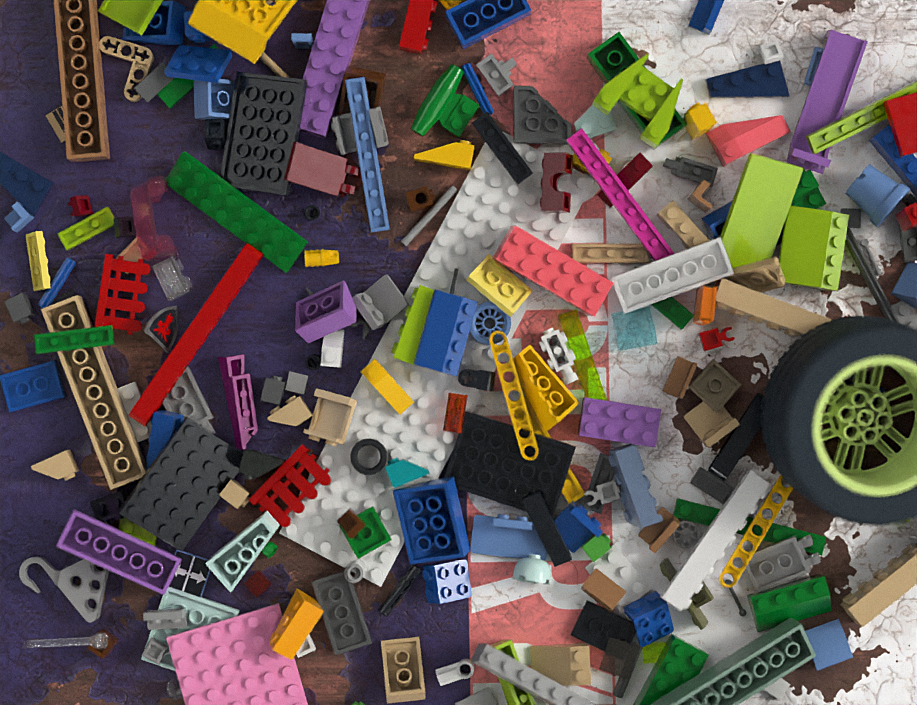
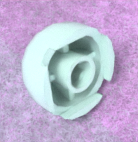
M529 554V558H522L517 562L512 579L535 584L541 582L544 585H550L551 568L546 561L540 559V555Z

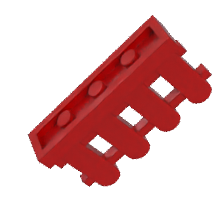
M105 254L95 327L112 325L113 329L127 330L128 335H132L133 331L138 332L142 329V323L134 319L135 312L141 313L145 309L144 303L137 301L138 293H146L148 286L146 283L140 282L141 275L149 274L151 270L148 264L143 263V259L133 262L123 260V256L113 259V254ZM111 270L116 271L115 278H110ZM121 272L136 274L135 281L120 279ZM108 289L113 290V297L107 296ZM118 291L132 292L133 299L117 298ZM106 308L111 309L110 316L105 315ZM115 311L131 312L130 319L115 317Z
M303 444L249 499L253 505L260 504L259 510L261 512L268 511L282 527L290 526L291 518L288 514L292 510L295 513H302L304 511L305 505L301 501L305 497L308 499H316L318 497V491L315 488L318 483L327 486L332 481L331 476L328 474L330 470L328 468L323 469L314 460L316 456L314 454L310 456L308 453L311 450ZM300 463L301 466L296 469L295 466ZM305 469L315 478L312 483L301 474ZM286 476L288 479L283 484L281 481ZM291 483L302 492L298 497L287 488ZM273 490L275 493L269 497L268 494ZM278 496L288 505L285 511L274 502Z

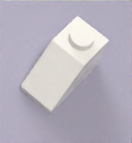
M344 329L324 336L321 366L341 368Z

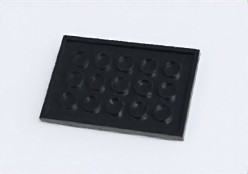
M245 72L236 73L220 174L222 179L238 189L290 195L291 182L285 181L284 177L293 142L298 143L307 80Z
M466 410L444 478L454 477L457 489L526 511L521 499L540 491L553 517L576 446L534 433L539 452L535 459L526 460L521 455L513 425ZM521 428L519 435L522 438H527L530 436V431ZM527 446L524 449L525 455L529 457L534 456L535 448Z
M185 416L121 506L118 513L176 549L183 551L221 496L219 494L228 482L238 474L243 453Z

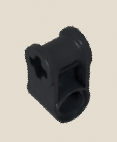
M465 369L459 373L458 381L465 387L493 391L496 372ZM466 372L472 377L468 384L462 379V375H466Z

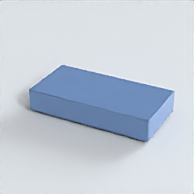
M292 33L291 40L295 48L312 49L314 40L311 34Z

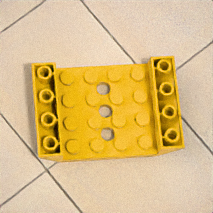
M199 0L188 24L255 64L265 51L266 42L297 0H272L275 2L273 6L267 5V0Z

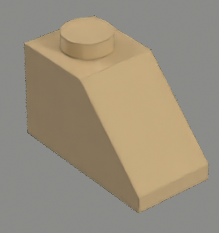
M66 450L31 466L32 470L55 479L64 478L65 481L75 477V473L80 471L71 450Z

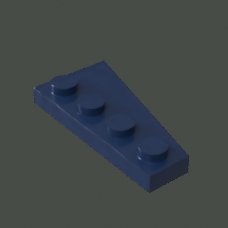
M780 61L752 66L705 80L710 98L790 96Z
M0 152V183L35 216L54 183Z

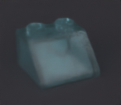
M649 307L636 309L625 314L624 311L611 313L618 351L658 344L655 325Z

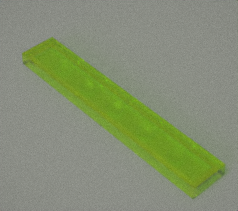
M577 309L558 315L563 332L568 340V347L572 349L576 358L573 362L585 397L607 401Z

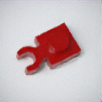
M732 327L724 328L721 333H719L718 328L698 333L703 351L723 346L722 340L727 342L733 341L735 337L728 338L726 336V332L732 330Z

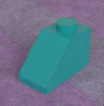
M398 457L387 461L388 465L385 466L393 488L430 474L428 469L405 459L399 460Z

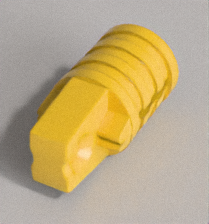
M304 250L305 267H319L339 263L338 250Z

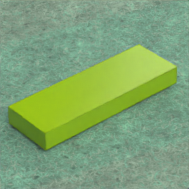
M107 206L59 232L58 236L65 249L69 251L113 227V218L115 217Z

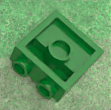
M803 169L790 206L818 209L827 204L811 170L805 171Z

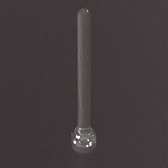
M96 633L92 637L25 640L22 645L24 648L92 645L96 649H104L108 645V637L106 633Z

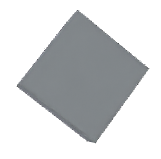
M289 371L285 390L304 394L309 376Z
M150 638L141 656L159 665L168 646Z

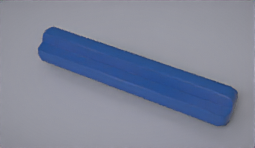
M470 63L463 65L464 75L483 114L488 112L489 115H492L494 110Z
M70 258L65 259L50 283V288L45 291L38 303L41 308L51 305L74 268L75 261Z

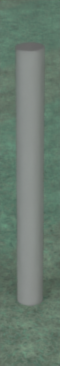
M452 185L401 242L407 246L458 190Z

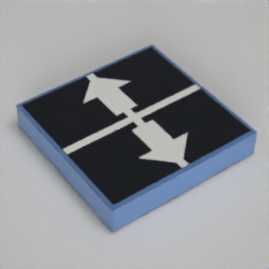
M177 549L175 556L180 557L182 560L169 587L202 597L211 571L205 564L209 559Z

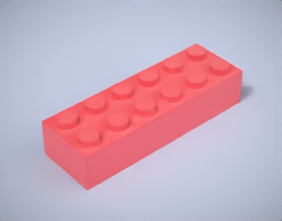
M516 225L510 226L492 258L494 261L589 316H596L613 285V282Z

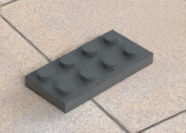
M344 571L312 581L317 601L324 611L322 616L335 655L371 644L372 640L354 584L345 579Z

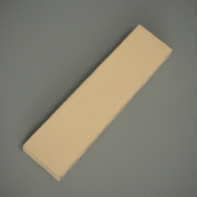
M572 244V259L579 263H649L648 252L642 244Z

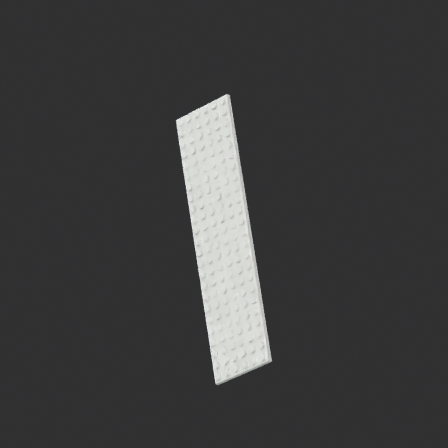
M504 133L533 172L531 176L517 185L488 145L484 143L404 295L409 303L408 306L412 307L414 299H411L414 288H419V285L450 293L455 268L459 270L453 295L477 301V306L485 302H492L466 281L468 276L488 254L492 257L494 256L511 225H516L558 250L594 179L572 168V175L561 176L557 183L559 191L571 194L570 213H547L541 211L540 198L542 197L541 179L543 177L542 159L544 158V153L524 143H513V137ZM510 269L508 270L533 291L510 317L511 328L507 335L508 343L539 287ZM407 307L391 320L368 364L376 359L414 403L400 415L368 379L362 375L350 397L357 400L344 445L337 443V446L326 444L317 460V463L323 469L328 468L330 470L328 474L331 476V483L327 486L318 483L315 486L318 491V497L316 499L305 497L301 501L305 505L304 511L302 513H295L292 510L288 515L291 518L290 526L282 527L279 532L283 536L344 568L353 563L360 565L363 569V578L380 587L405 542L393 491L438 479L454 449L466 410L473 412L484 390L462 386L458 381L459 373L465 369L494 372L496 369L491 345L478 342L470 332L457 376L417 365L414 366L393 358L394 354L391 351L394 343H398L401 336L398 335L401 324L405 325L407 317H404ZM488 309L484 310L485 314L488 316ZM491 309V316H493L495 310ZM480 312L479 316L485 318L482 312ZM497 312L495 318L499 317L501 314ZM503 317L497 320V322H504ZM476 318L475 322H482V320ZM487 318L484 321V325L486 328L492 329L495 327V321L492 318ZM476 325V329L482 327V325ZM497 325L502 329L504 328V325ZM482 329L479 333L482 335L485 329ZM489 331L486 332L484 337L489 338ZM504 340L497 343L496 345H501ZM500 353V354L498 355V360H499V361H500V359H501L503 353ZM466 372V375H462V379L465 380L466 384H468L469 380H472L468 372ZM372 438L384 445L387 451V461L397 457L399 460L405 459L428 469L430 474L393 488L385 466L374 475L361 474L351 464L350 454L357 442ZM364 446L358 452V461L365 468H373L380 461V453L374 446ZM310 474L307 480L312 483L315 478ZM373 506L392 540L358 559L337 520L349 508L358 515Z

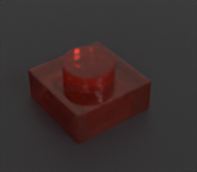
M258 570L244 584L258 597L272 583Z

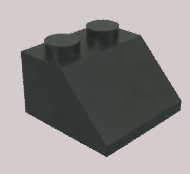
M245 449L238 472L243 474L242 477L253 480L282 465L286 459L252 449Z

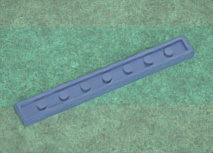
M365 77L347 79L345 82L371 233L390 230L374 131L369 113L370 107Z

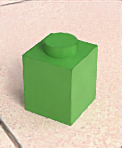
M605 533L598 538L593 535L581 547L590 559L595 562L611 549L609 545L611 540Z

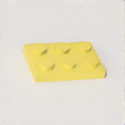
M488 254L468 276L466 281L511 317L533 290L503 265L494 261L493 257Z

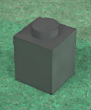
M21 293L4 301L13 321L16 323L25 324L32 320L31 317L36 315L26 294Z
M271 375V379H265L261 401L281 405L286 382H282V377Z

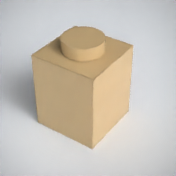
M231 479L219 496L239 509L241 506L244 508L248 504L250 499L248 496L251 492L234 479Z

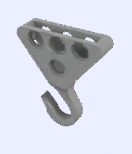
M39 556L31 557L22 563L19 570L20 579L37 594L41 591L27 574L28 567L32 563H38L44 568L55 585L60 588L87 622H93L99 618L109 575L108 569L104 568L103 571H100L96 568L95 563L86 559L63 570L56 569L45 558ZM74 576L80 577V586L74 584ZM93 580L99 581V590L92 587ZM89 599L95 600L96 607L94 609L89 607Z

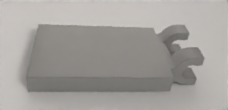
M187 367L164 400L163 405L166 411L183 414V419L187 416L215 434L216 432L209 422L214 417L190 368Z
M794 535L755 551L746 566V570L756 593L810 573L809 566L821 563L818 552L807 556L805 552V547L813 545L811 535H807L800 540H797Z

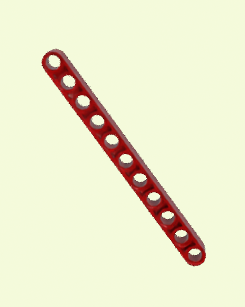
M249 243L244 246L129 413V417L144 427L150 422L153 413L164 402L263 257L262 252Z

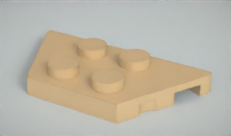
M777 257L732 268L734 274L721 278L760 293L784 287L785 278Z

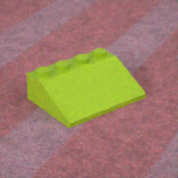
M790 206L784 223L779 264L786 284L823 291H838L849 215L833 211Z

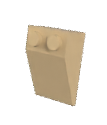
M419 637L381 641L387 704L425 700Z
M588 643L530 646L531 669L562 686L591 685Z

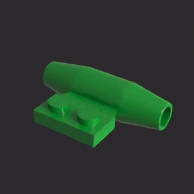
M451 64L435 81L417 111L410 128L413 132L424 137L439 120L444 129L458 138L461 136L479 107V104L467 96L455 94L463 76V70Z

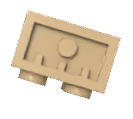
M704 401L684 415V419L705 447L708 448L740 425L736 418L730 416L724 406L716 413Z

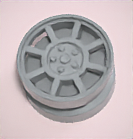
M682 520L678 528L672 533V539L682 548L694 547L700 539L699 528L690 521Z

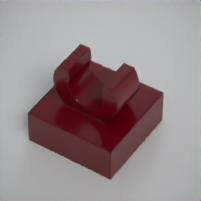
M88 195L70 198L68 206L73 208V212L70 213L71 216H88L93 214Z

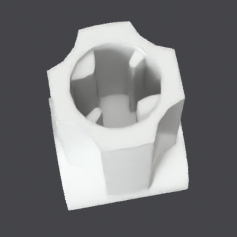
M466 658L436 669L440 686L460 679L470 678L474 672V663ZM463 664H467L470 666L471 671L463 673L460 667Z

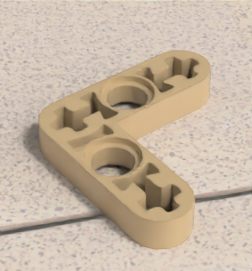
M105 36L101 38L99 47L103 53L133 62L124 89V95L131 102L139 101L142 98L139 94L134 95L133 98L129 94V91H133L135 86L131 82L134 81L138 84L150 73L154 60L153 53L146 47L114 37ZM110 41V43L113 46H116L117 54L115 53L116 50L114 48L109 47L108 50H106L104 43L108 44V42ZM123 47H131L132 51L129 56L122 55ZM136 49H138L137 52L142 55H144L145 52H147L149 59H145L143 61V59L140 56L135 55ZM137 70L144 71V77L140 80L134 78V73Z

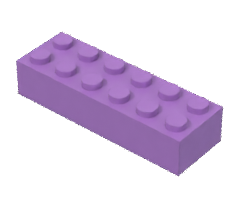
M75 509L57 544V547L165 595L182 560L178 556Z

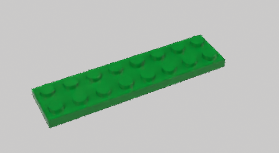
M186 151L182 152L164 181L167 186L243 242L249 243L262 252V256L286 273L290 271L308 243L307 240Z

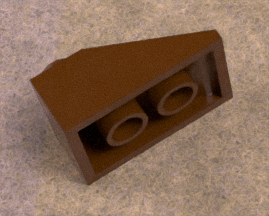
M348 66L344 74L338 115L351 113L345 80L365 77L369 107L374 108L380 106L386 74Z

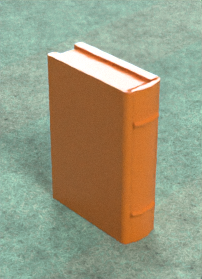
M702 286L696 289L693 323L706 325L714 321L717 287Z

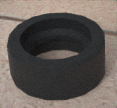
M372 438L363 439L352 448L350 454L351 464L361 474L374 475L385 466L387 451L378 440ZM364 446H374L380 453V461L373 468H365L358 461V452Z

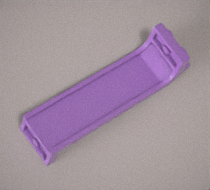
M832 29L826 32L825 38L827 40L795 128L787 157V163L820 174L824 173L825 167L829 168L831 162L828 159L830 147L812 154L805 136L841 119L868 41Z

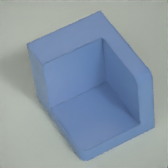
M20 202L12 205L11 207L14 210L5 217L11 229L17 233L35 218Z

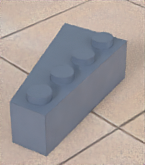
M626 444L609 450L610 456H608L610 465L614 468L615 474L613 477L616 485L619 486L620 502L625 508L623 512L625 520L629 524L641 528L663 521L661 514L657 515L655 506L658 505L656 499L649 493L648 489L651 486L649 479L645 474H642L645 468L637 446L635 444Z

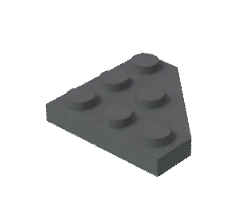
M514 86L513 143L568 145L565 140L571 136V124L566 119L564 120L557 113V110L538 94V91L533 86Z

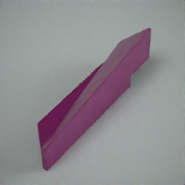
M244 354L218 357L236 448L244 450L247 448L246 444L250 438L258 431L250 374H244Z

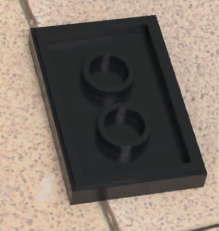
M586 600L570 635L623 660L636 631L632 621L614 612L610 613L607 609Z

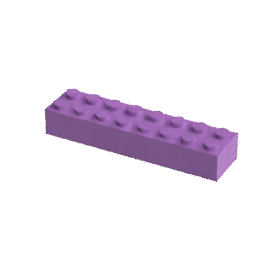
M327 0L303 79L308 82L300 126L301 132L327 139L331 121H333L332 118L334 117L342 92L344 74L348 66H350L370 0Z

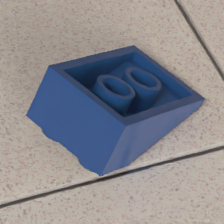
M162 1L142 36L124 27L122 40L159 45H182L186 7L175 1Z

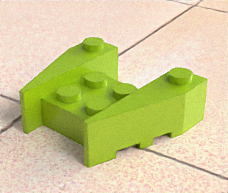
M646 54L605 84L592 105L607 116L618 100L650 122L639 138L655 149L669 130L683 79L679 80L675 88L670 86L643 67L649 57Z

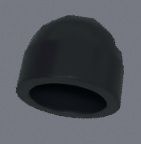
M310 205L305 209L304 215L306 219L314 221L319 218L320 210L317 206ZM310 209H313V218H310Z
M316 354L308 356L306 359L307 368L310 370L320 368L321 357ZM311 358H314V359L316 360V362L318 363V366L316 365V363H315Z

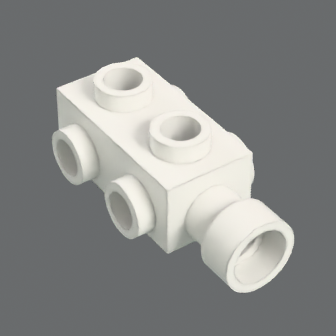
M554 328L544 331V336L540 337L542 341L539 342L543 353L547 352L549 356L547 362L550 369L561 372L563 376L561 379L564 385L578 380L576 372L573 373L571 368L574 365L573 360L576 358L572 349L568 350L565 345L568 342L565 333L560 332L559 329L554 331ZM550 339L556 340L555 346L549 344ZM559 356L564 358L563 363H558L557 358Z

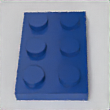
M179 45L164 72L166 77L218 83L232 58L231 50Z

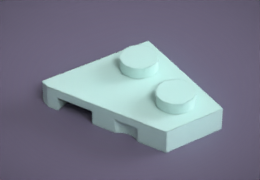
M593 105L574 123L576 132L582 128L590 139L616 130L611 112L607 116Z

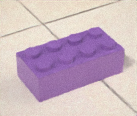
M583 397L577 435L656 447L661 409Z

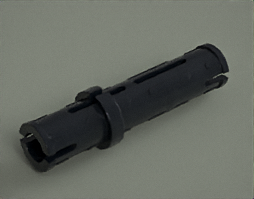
M412 564L407 573L400 577L399 583L384 603L378 608L379 612L384 616L388 617L408 589L413 587L414 581L422 573L418 566Z

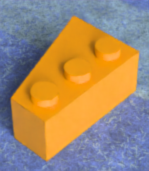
M296 589L276 630L269 639L272 650L290 660L294 658L324 612L315 598Z

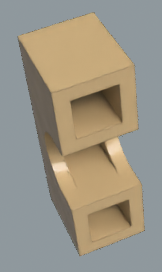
M674 200L656 215L668 229L673 230L678 235L686 249L709 241Z

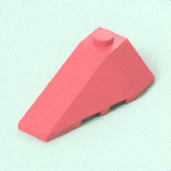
M779 115L722 124L705 134L724 167L791 131L783 116Z

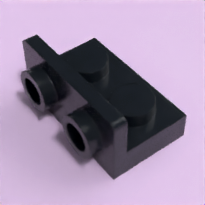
M125 489L91 501L90 504L95 519L109 524V519L114 518V521L125 518L118 513L127 499Z

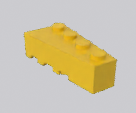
M528 345L513 360L521 389L547 432L579 404V401L533 347Z

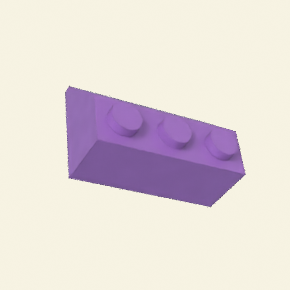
M344 280L296 302L295 331L307 343L356 322V306Z

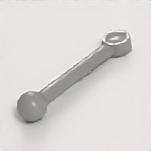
M862 239L860 243L867 251L875 269L874 273L880 276L882 270L878 268L869 249V241Z

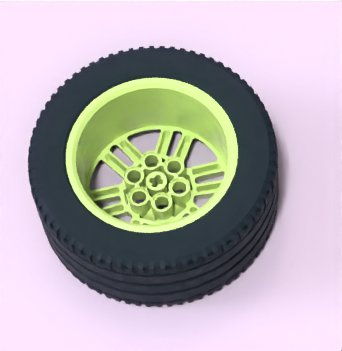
M874 316L842 317L831 320L830 323L825 322L818 325L816 329H810L806 334L801 335V339H796L788 347L789 350L787 352L784 351L782 357L778 359L779 363L777 366L773 367V371L769 375L770 380H767L766 388H764L765 396L762 397V413H760L761 426L763 427L761 431L764 443L767 444L765 447L768 455L773 460L772 463L794 490L821 510L844 521L860 525L874 526L875 524L882 526L891 525V523L899 524V522H906L907 519H915L917 517V329ZM872 365L868 384H865L867 367ZM889 365L902 375L906 383L881 393L879 387L884 367ZM854 372L853 384L846 385L842 380ZM836 388L838 391L833 395L832 391ZM859 393L860 399L854 402V396ZM909 393L913 395L911 400L892 406L889 405V402ZM877 397V403L873 406L872 402ZM827 402L829 404L827 412L823 413L824 406ZM847 408L846 415L841 417V411ZM909 411H915L912 431L909 438H905L891 426L893 422L892 417ZM829 423L830 427L820 430L822 424ZM852 426V432L846 434L847 428ZM868 430H870V432L868 433V435L865 437V433H866ZM883 434L888 435L901 447L898 453H895L881 439ZM838 436L840 439L833 463H831L824 451L822 441ZM866 444H873L888 459L881 466L869 470H861ZM853 445L849 467L846 470L843 466L849 447Z

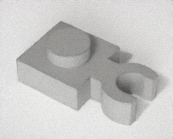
M615 480L596 485V492L591 490L584 492L585 496L589 494L593 496V500L587 502V505H594L599 499L601 504L620 499Z

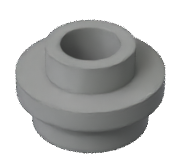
M349 564L344 570V577L350 583H357L363 577V569L358 564ZM353 569L356 571V575L354 577L350 575V572Z

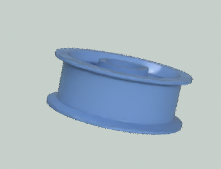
M493 302L482 303L476 307L470 333L478 342L490 345L491 331L495 332V329L504 332L506 336L508 335L511 328V318ZM488 309V316L485 314L484 310ZM491 309L495 310L493 316H491ZM482 312L485 318L480 317L479 313ZM497 312H499L501 315L495 318ZM503 317L504 322H497V320ZM476 318L482 320V322H475ZM487 318L494 319L495 327L492 329L486 328L484 321ZM476 325H482V327L476 329ZM497 325H504V328L502 329ZM485 329L483 334L481 335L479 331ZM487 331H489V338L484 337ZM495 334L496 337H493L495 344L504 340L501 334Z

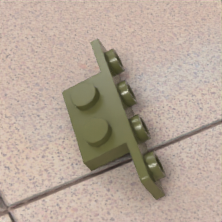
M668 558L661 562L660 569L662 574L671 581L677 571ZM704 581L701 582L703 584L701 590L697 594L694 593L690 598L692 602L686 609L691 614L693 623L700 630L704 629L708 624V620L701 611L700 606L714 599Z

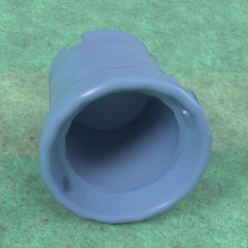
M869 164L862 171V174L850 185L845 194L870 217V222L873 225L879 227L905 198L910 188L903 183L898 184Z

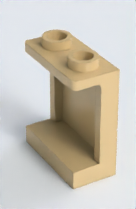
M316 388L314 396L318 397L309 429H304L303 433L308 434V439L319 442L321 438L326 440V444L337 446V443L344 445L357 400Z

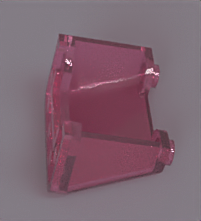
M164 176L150 178L135 186L130 193L138 250L141 258L146 261L179 257L178 247H174V242L169 236L156 235L152 203L161 202L162 195L165 192H169V186Z

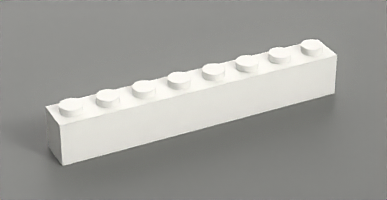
M751 470L746 472L660 595V598L678 611L686 610L692 602L690 598L694 593L697 594L701 590L703 579L705 577L708 578L714 571L712 566L716 561H721L725 555L723 551L726 546H731L735 541V533L738 529L741 531L747 523L745 519L749 514L752 515L756 511L758 500L760 498L763 499L769 492L767 487L770 484Z

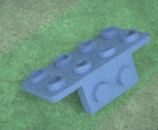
M498 514V517L474 516L470 547L472 553L520 559L529 558V554L540 555L541 560L545 561L547 559V551L532 521H529L528 517L517 516V519H511L506 514Z

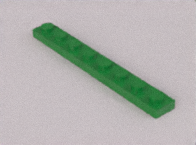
M677 498L673 515L679 519L709 526L721 509ZM747 516L745 519L747 521L746 525L741 531L738 529L737 534L744 535L753 520L752 517ZM772 523L763 538L764 541L777 543L794 535L797 540L811 535L813 545L805 547V551L810 553L818 552L822 556L827 537ZM754 525L752 528L753 534L761 535L762 528Z

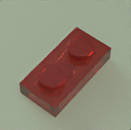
M449 392L443 431L462 434L468 395Z

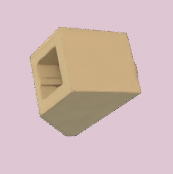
M294 395L285 401L287 405L280 408L278 406L269 412L271 415L267 418L272 422L299 426L311 418L313 414L302 397L296 398Z

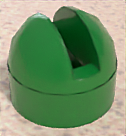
M267 542L262 549V553L269 559L277 551L278 546L273 542Z

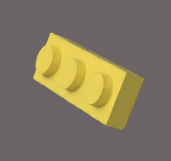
M35 231L26 234L33 291H41L50 288V276L48 274V259L45 253L43 232Z

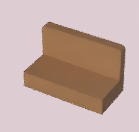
M705 180L698 184L688 197V200L704 213L712 208V205L701 197L710 185Z
M677 356L663 392L683 399L697 363Z
M661 507L656 512L657 515L661 514L663 521L644 527L638 534L641 539L649 544V549L654 554L680 525V520L664 507Z
M595 569L581 586L582 591L610 613L626 593L623 588L598 569Z

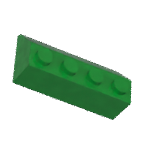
M822 574L747 595L757 632L774 628L789 618L799 621L831 611L830 592L825 576Z

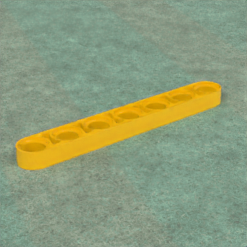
M495 331L490 335L489 342L520 452L524 459L533 460L538 455V445L508 339L504 332ZM495 334L503 336L504 341L501 345H496L493 342ZM500 353L508 354L509 361L502 364L499 362L498 355ZM510 371L514 374L512 382L504 380L503 375L505 372ZM511 390L519 392L520 397L518 400L512 401L509 399L508 394ZM516 409H522L525 412L523 419H516L514 417ZM523 427L530 430V436L527 438H522L519 435V430ZM527 446L534 447V456L529 457L525 455L524 449Z
M781 475L777 478L721 571L718 581L722 587L731 588L737 583L793 490L792 486L784 487L781 484V479L783 478ZM773 493H778L781 496L780 503L772 501L771 496ZM764 509L771 511L772 517L770 519L763 518L762 511ZM754 525L762 528L761 535L753 534L752 528ZM748 541L752 544L750 552L743 550V542ZM735 557L742 560L743 565L741 568L734 567L733 559ZM724 574H730L733 577L731 584L724 583Z

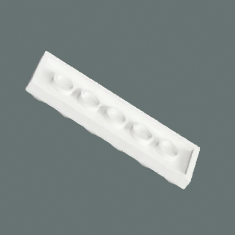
M718 237L611 277V280L625 314L730 276L734 272L722 239Z

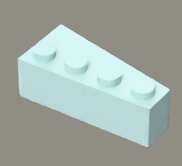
M266 511L213 554L205 563L230 593L277 530L279 523Z

